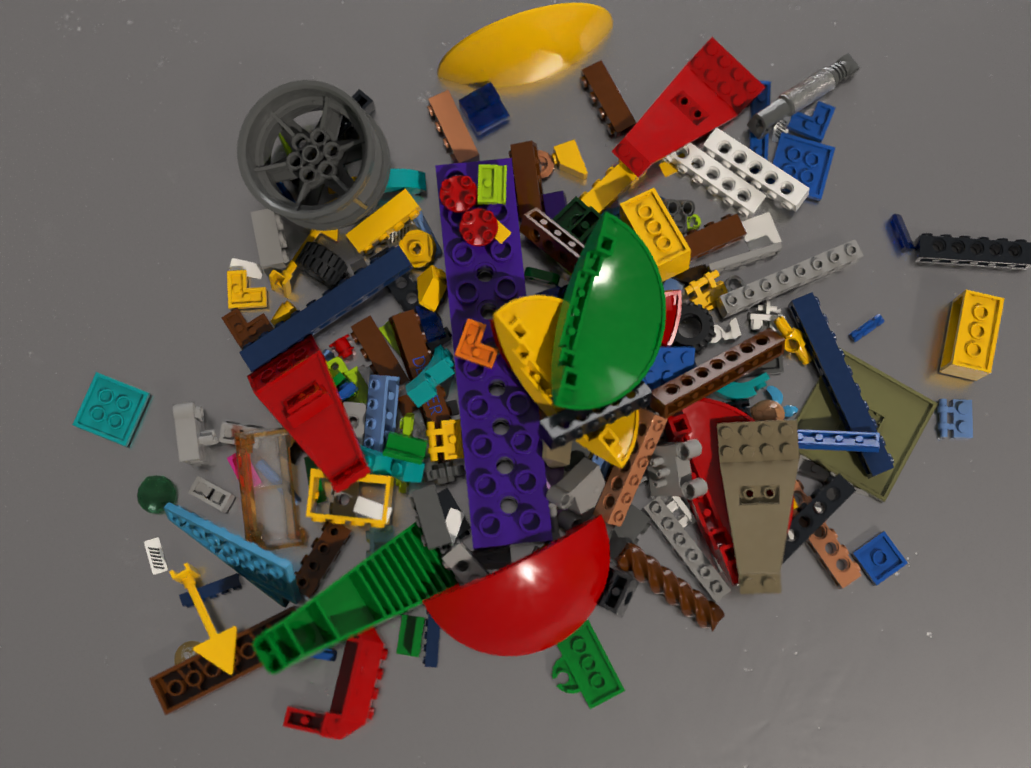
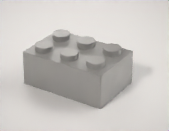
M269 209L251 212L260 266L266 276H269L273 269L281 273L291 262L290 256L285 249L288 247L287 240L283 231H281L284 229L283 220L279 214Z

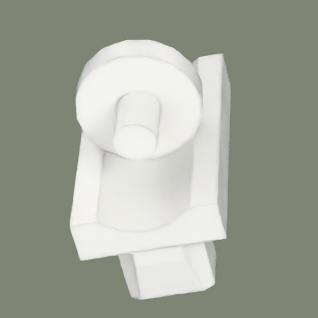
M765 300L764 305L757 306V310L764 311V313L748 312L751 329L762 330L763 320H768L769 327L774 331H779L774 324V320L783 315L770 313V311L777 312V306H771L770 300Z
M677 496L669 497L670 500L667 501L666 506L671 512L678 509L682 514L677 518L682 527L694 524L696 520L688 509L690 505L687 499L682 497V501Z

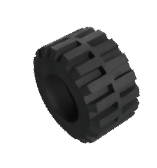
M307 242L295 260L296 265L303 272L330 287L337 286L348 268L347 264L339 256L314 242Z
M690 302V304L682 303L679 324L687 318L696 319L701 324V332L693 338H686L677 330L672 345L694 347L695 351L700 352L702 348L708 346V343L713 338L714 322L712 315L709 314L706 308H702L700 304L694 305V302Z

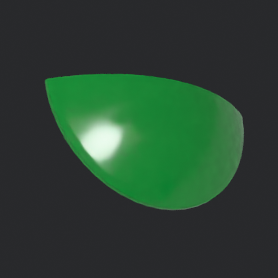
M608 212L603 213L580 254L560 309L551 363V388L554 406L581 410L598 408L617 401L632 391L645 377L654 363L662 343L666 321V299L657 264L638 234L625 222Z

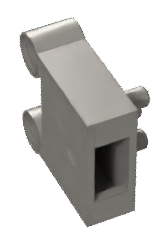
M194 402L174 404L173 415L179 462L186 464L209 462L207 445L217 444L218 438L215 436V430L205 431L202 406H195Z
M697 439L685 442L657 443L647 466L651 496H677L691 500L707 493L708 486L705 480L702 478L692 480L689 459L699 456L702 452L701 443Z
M586 457L570 472L565 471L563 474L564 478L556 485H553L547 492L548 501L562 509L568 508L567 511L564 510L558 515V526L566 531L587 521L593 515L606 485L599 465Z

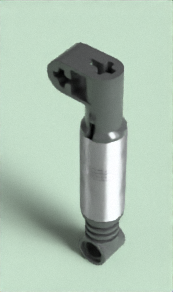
M849 53L845 54L835 64L818 70L782 93L776 101L754 114L747 123V127L758 140L762 139L775 127L778 121L786 116L796 114L833 90L837 83L854 75L860 69L859 65Z

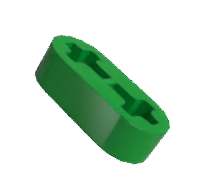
M533 267L525 268V279L550 286H558L560 280L558 274Z

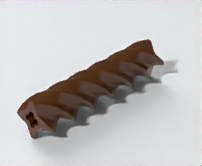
M627 542L623 550L615 558V560H618V565L622 570L633 571L637 581L649 583L651 591L655 594H664L668 604L680 606L683 615L695 617L697 624L701 628H711L713 632L719 621L725 616L719 605L707 600L700 591L692 589L688 582L676 577L669 568L661 566L654 557L645 554L638 545Z

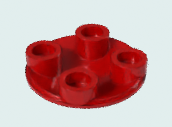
M457 175L450 177L441 184L439 193L441 203L452 212H465L475 205L478 199V188L469 176Z
M483 208L466 211L460 221V234L464 241L472 246L487 245L497 235V219L491 211Z

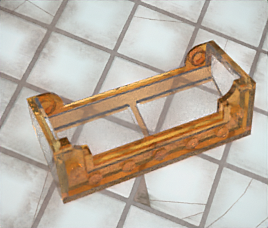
M283 427L234 432L245 540L250 543H256L266 551L304 545L305 531L297 524L289 448L292 447L295 440Z

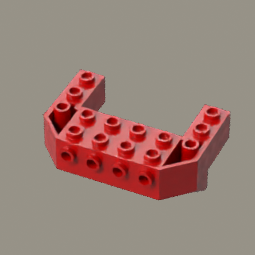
M376 627L346 640L330 710L324 713L289 705L287 706L283 722L284 727L319 734L321 737L342 740L367 724L368 720H372L375 708H372L373 699L377 700L379 688H376L378 680L382 679L384 672L381 664L382 660L386 661L388 649L385 648L386 643Z

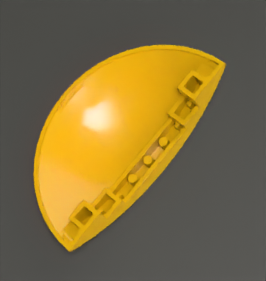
M561 3L538 7L508 16L477 30L452 47L440 61L437 68V76L464 85L495 88L519 86L548 78L581 60L601 42L613 26L611 14L605 8L594 4Z
M532 295L509 302L496 311L493 317L498 338L514 373L535 403L550 417L567 409L553 405L551 388L553 344L563 299L552 296ZM639 409L629 416H623L614 423L606 424L597 431L589 432L575 441L605 461L623 468L636 442L639 427Z

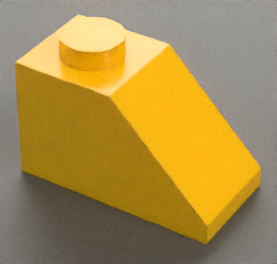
M575 139L553 147L551 157L554 164H558L560 170L582 180L587 179L588 172Z
M433 265L417 277L419 304L432 312L436 310L447 288L446 273Z

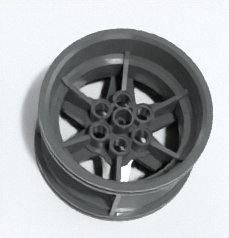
M299 80L274 88L259 99L251 108L239 133L237 160L241 176L248 190L266 208L284 216L301 227L318 231H331L350 226L370 213L386 190L391 169V156L387 139L377 122L351 96L334 85L316 80ZM323 111L317 126L311 133L307 132L293 120L308 112ZM343 116L352 122L360 139L337 141ZM281 133L293 151L285 158L271 164L272 149L276 138ZM324 135V140L318 143V137ZM302 140H306V145L303 148H299V143ZM337 148V154L335 156H331V150ZM300 158V164L294 167V161ZM362 160L359 174L354 181L344 169V166ZM328 167H332L331 174L325 175V170ZM313 172V178L307 180L308 173ZM299 178L297 203L287 199L276 183ZM325 185L340 195L339 198L329 203L318 205Z

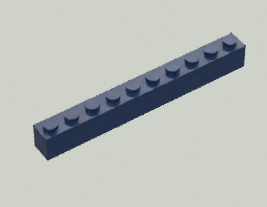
M399 245L397 247H390L386 250L385 255L371 260L369 266L359 268L354 272V276L341 280L336 288L326 290L321 298L310 301L306 304V308L292 313L290 319L277 323L274 326L275 329L262 333L257 341L243 346V350L239 353L250 371L254 372L312 334L313 336L413 269V265Z
M813 292L792 300L788 304L799 330L803 333V339L845 430L850 432L878 433L877 423L874 418H871L868 412L869 406L860 395L861 389L852 378V369L844 361V352L837 346L836 335L833 331H830L828 318L820 309L821 304L818 297L814 296ZM881 435L879 452L856 451L868 479L894 468L893 457L890 453H887L885 449L886 443Z

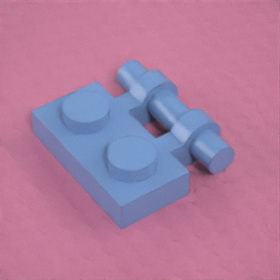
M939 399V406L937 407L939 424L937 426L938 430H940V438H947L948 431H951L952 438H973L972 400L953 399L951 400V407L947 406V399ZM947 414H951V424L947 423Z

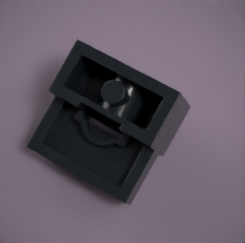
M609 567L605 588L597 605L623 617L639 581Z

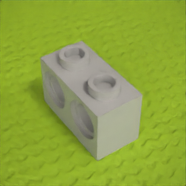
M225 420L221 424L219 442L259 448L262 442L264 427Z
M200 476L196 477L188 491L189 494L224 513L228 511L236 497Z

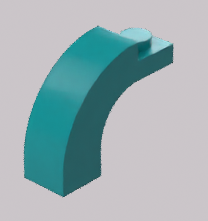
M390 169L389 181L385 192H401L406 188L410 195H415L427 191L426 173L412 169Z
M765 372L748 382L738 383L733 381L713 394L728 401L751 399L757 395L754 388L758 391L767 386L766 382L770 377Z

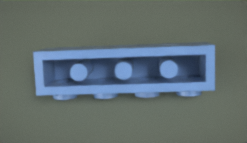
M370 375L363 446L383 452L386 448L389 432H395L400 377Z

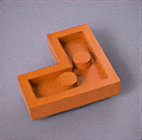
M467 319L455 352V357L492 369L499 350L481 344L487 327L486 324Z

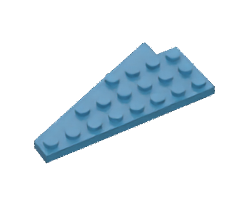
M168 502L164 506L168 520L285 608L289 601L296 605L301 601L292 563L288 559H282L272 551H266L256 543H250L240 535H234L226 528H220L210 520H204L196 513L184 510L180 505Z

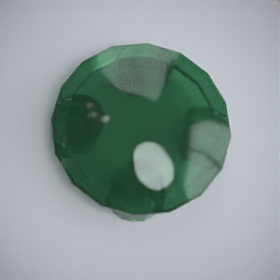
M148 476L138 488L137 501L149 513L165 512L164 506L168 502L174 504L176 500L175 486L171 480L164 476Z

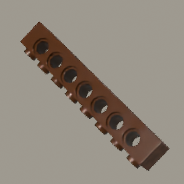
M770 327L694 369L655 388L652 391L650 407L664 419L674 415L784 354L785 339Z

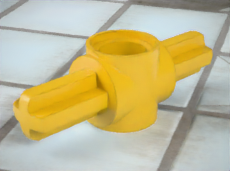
M783 316L777 317L774 320V324L785 339L784 349L795 353L802 364L811 362L812 357L804 347L806 343L803 340V333L799 329L791 328Z

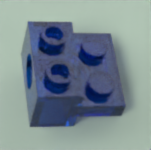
M491 82L459 99V108L477 135L510 118V114Z

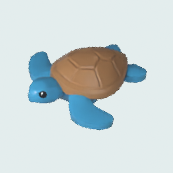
M774 386L767 387L772 400H762L751 407L752 418L755 421L784 420L785 417H791L798 411V408L794 405L781 406L783 394Z

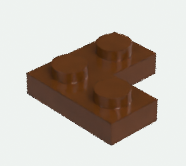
M238 308L221 317L242 350L246 344L257 341L262 333L270 332L274 329L264 313L248 323Z

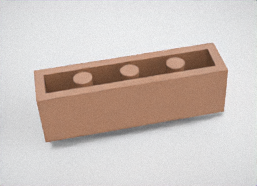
M449 90L428 98V112L430 116H434L436 122H434L438 133L442 132L444 136L442 141L445 148H449L452 153L450 155L452 163L480 161L479 153Z

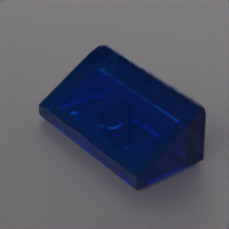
M893 214L888 222L901 252L906 253L914 250V244L902 216Z

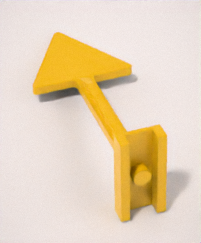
M338 229L331 231L312 230L286 269L281 273L274 269L269 274L271 289L274 291L277 287L283 289L284 297L288 298L292 293L290 279L297 268L295 260L307 242H314L320 233L337 241Z
M185 563V570L180 573L171 570L169 573L172 579L183 584L185 589H188L210 637L203 643L193 647V650L232 675L234 671L237 627L233 626L220 634L217 633L195 586L196 582L194 579L201 575L197 568L189 563Z

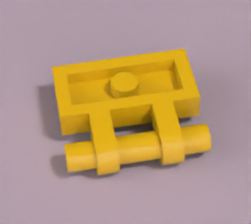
M717 270L703 274L704 277L697 281L693 280L689 283V286L684 288V292L687 295L694 292L695 296L689 299L690 302H694V305L700 304L702 308H706L708 311L717 306L715 301L719 296L728 293L723 281L720 280L716 283L714 280L720 276ZM708 283L709 287L701 291L700 287Z
M460 419L440 421V429H435L434 422H427V430L425 431L426 436H428L429 448H427V452L430 454V461H438L437 453L442 452L443 460L464 458ZM436 435H441L442 446L437 447Z

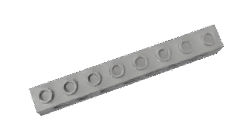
M856 239L721 295L715 303L724 319L765 300L774 298L852 265L863 257V253Z

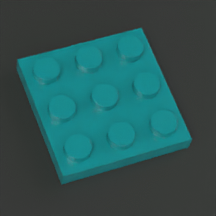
M96 372L72 425L127 447L150 397V393Z

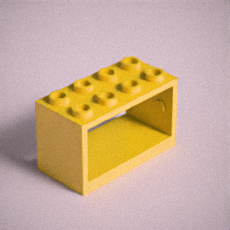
M655 188L620 203V220L632 228L643 240L657 264L662 282L689 269L691 249Z
M965 290L952 300L939 373L975 381L991 373L1005 298Z
M311 469L306 517H311V521L325 522L326 519H331V523L345 524V521H351V525L365 526V523H371L370 527L384 528V525L390 523V516L387 523L386 520L388 507L391 508L394 477L367 474L363 479L358 480V482L386 484L382 520H376L372 518L316 513L317 499L319 498L320 478L327 477L320 469Z

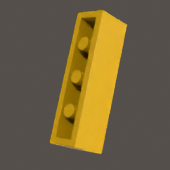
M620 159L617 166H611L605 172L606 176L602 180L597 179L593 183L592 189L589 192L585 191L579 197L588 207L592 206L601 215L604 210L608 209L640 179Z
M405 188L345 235L362 256L364 254L367 255L375 249L374 246L378 243L387 241L391 233L401 230L405 226L404 223L409 219L413 220L418 217L422 209Z

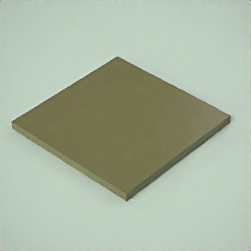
M843 350L845 355L844 361L852 369V378L855 383H858L861 389L860 395L869 406L868 412L871 418L875 419L877 431L885 440L887 453H890L893 457L894 468L868 479L856 451L799 449V454L836 475L840 473L853 486L884 503L938 403ZM820 376L796 418L798 429L846 431Z

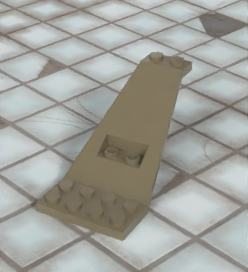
M797 419L717 423L720 468L739 573L740 594L782 593L781 567L800 459ZM771 489L773 495H767L766 490ZM751 490L753 496H748L746 491Z

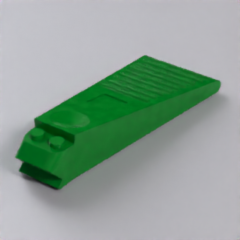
M414 522L294 613L256 637L253 641V648L267 672L270 674L280 673L290 666L422 605V601L459 584L455 579L452 569L448 571L442 564L443 559L438 548L429 550L428 546H423L421 536L424 533L422 527L418 528L417 523Z

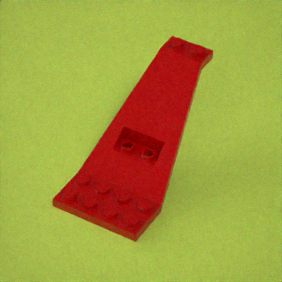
M711 37L611 152L640 178L652 164L715 130L716 127L718 128L740 116L766 87L720 43ZM684 98L688 99V103L686 105H682L681 101ZM700 111L701 116L695 117V112Z
M312 334L247 375L256 397L329 479L337 494L342 490H346L351 484L359 479H363L371 472L325 357Z

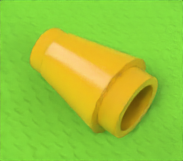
M288 300L285 303L282 302L270 322L274 326L281 321L285 322L298 309Z

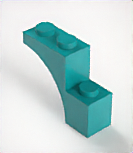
M441 344L434 349V355L425 369L406 385L407 395L418 408L437 395L436 387L455 374V363L452 360L453 355L448 348L444 349Z
M360 445L371 470L370 474L390 475L402 482H421L425 463L422 462L419 465L383 456V452Z

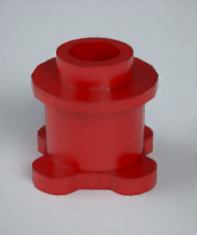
M349 334L329 345L330 348L334 347L338 357L342 356L343 359L353 354L354 346L351 347L347 340L350 337Z

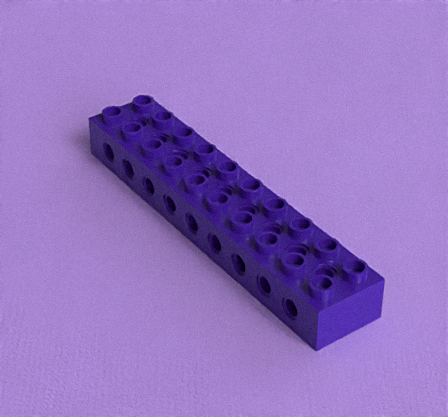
M512 158L435 165L473 549L478 551L551 543L553 537L549 501L547 499L545 463L542 458L543 444L542 438L538 435L540 422L538 405L525 390L516 374L509 368L501 354L496 357L492 369L455 357V352L468 318L487 325L481 344L497 347L492 335L490 321L481 316L482 313L487 309H492L496 312L509 302L526 297ZM479 164L507 165L506 205L484 204L481 207L473 206L467 211L476 208L491 211L496 219L511 232L509 237L503 243L498 242L494 238L492 242L484 246H472L465 242L459 230L460 221L465 212H452L441 203L439 193L444 180L457 175L469 176L478 188ZM483 272H488L493 277L490 281L482 282L478 279V276ZM494 384H500L504 387L505 391L500 396H494L489 392L490 387ZM498 422H504L509 426V430L506 434L498 435L493 431V426ZM502 460H508L512 463L513 469L508 474H502L496 468L498 463ZM508 498L513 499L518 506L516 511L513 513L503 512L500 507L502 501Z

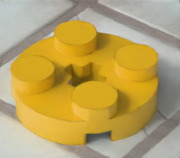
M411 230L400 240L399 246L414 268H423L434 261L436 244L431 234L422 230ZM416 244H418L421 247V250L418 254L417 252L413 251V248L416 247Z

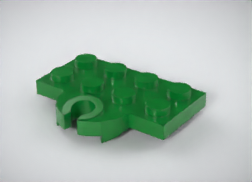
M586 620L574 633L557 644L562 656L556 660L553 666L552 678H557L561 672L567 673L569 677L567 683H559L557 685L560 690L571 694L581 692L590 709L625 691L589 620Z

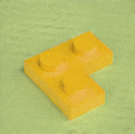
M246 270L227 271L229 310L268 307L266 287L248 288Z

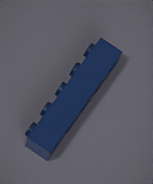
M236 573L201 586L197 590L202 601L206 602L205 599H214L218 594L222 593L224 595L229 593V590L233 589L235 591L240 589L243 583L240 574ZM189 592L179 595L183 607L187 606V608L194 606Z
M426 609L428 619L425 622L427 632H425L424 639H427L424 644L426 655L425 657L423 656V664H425V667H438L440 626Z

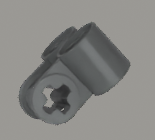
M661 199L681 234L684 235L687 231V217L692 216L695 212L694 202L692 200Z

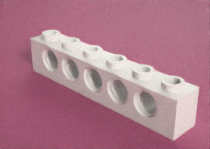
M717 127L703 144V150L707 155L719 161L726 168L733 170L743 180L746 179L751 182L750 184L756 189L766 192L770 199L780 201L781 205L789 211L792 209L796 212L809 195V187ZM722 148L729 150L724 154L719 152ZM738 158H742L744 162L738 164L735 162V160ZM753 168L759 169V172L757 174H753L750 172V170ZM769 178L775 180L773 184H768L765 181ZM786 188L789 189L791 192L789 194H783L781 190Z
M692 143L663 158L666 163L674 164L676 169L682 174L691 176V179L696 184L705 186L709 193L721 197L726 205L738 209L739 214L744 217L748 216L751 218L766 197L761 191ZM682 152L685 157L679 158L676 153ZM698 163L701 168L695 169L691 164ZM707 174H714L716 179H709ZM728 184L731 190H725L722 185ZM737 195H744L746 201L739 200Z

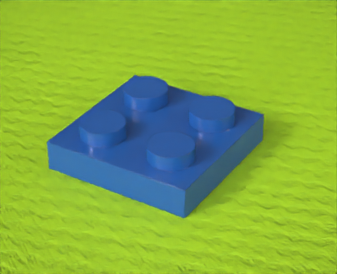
M885 531L852 553L875 586L908 564Z

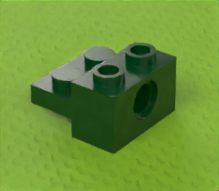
M575 196L552 220L582 244H585L602 215L592 206L588 207Z

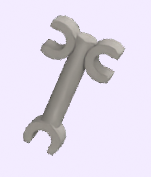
M549 501L554 541L560 538L557 505Z

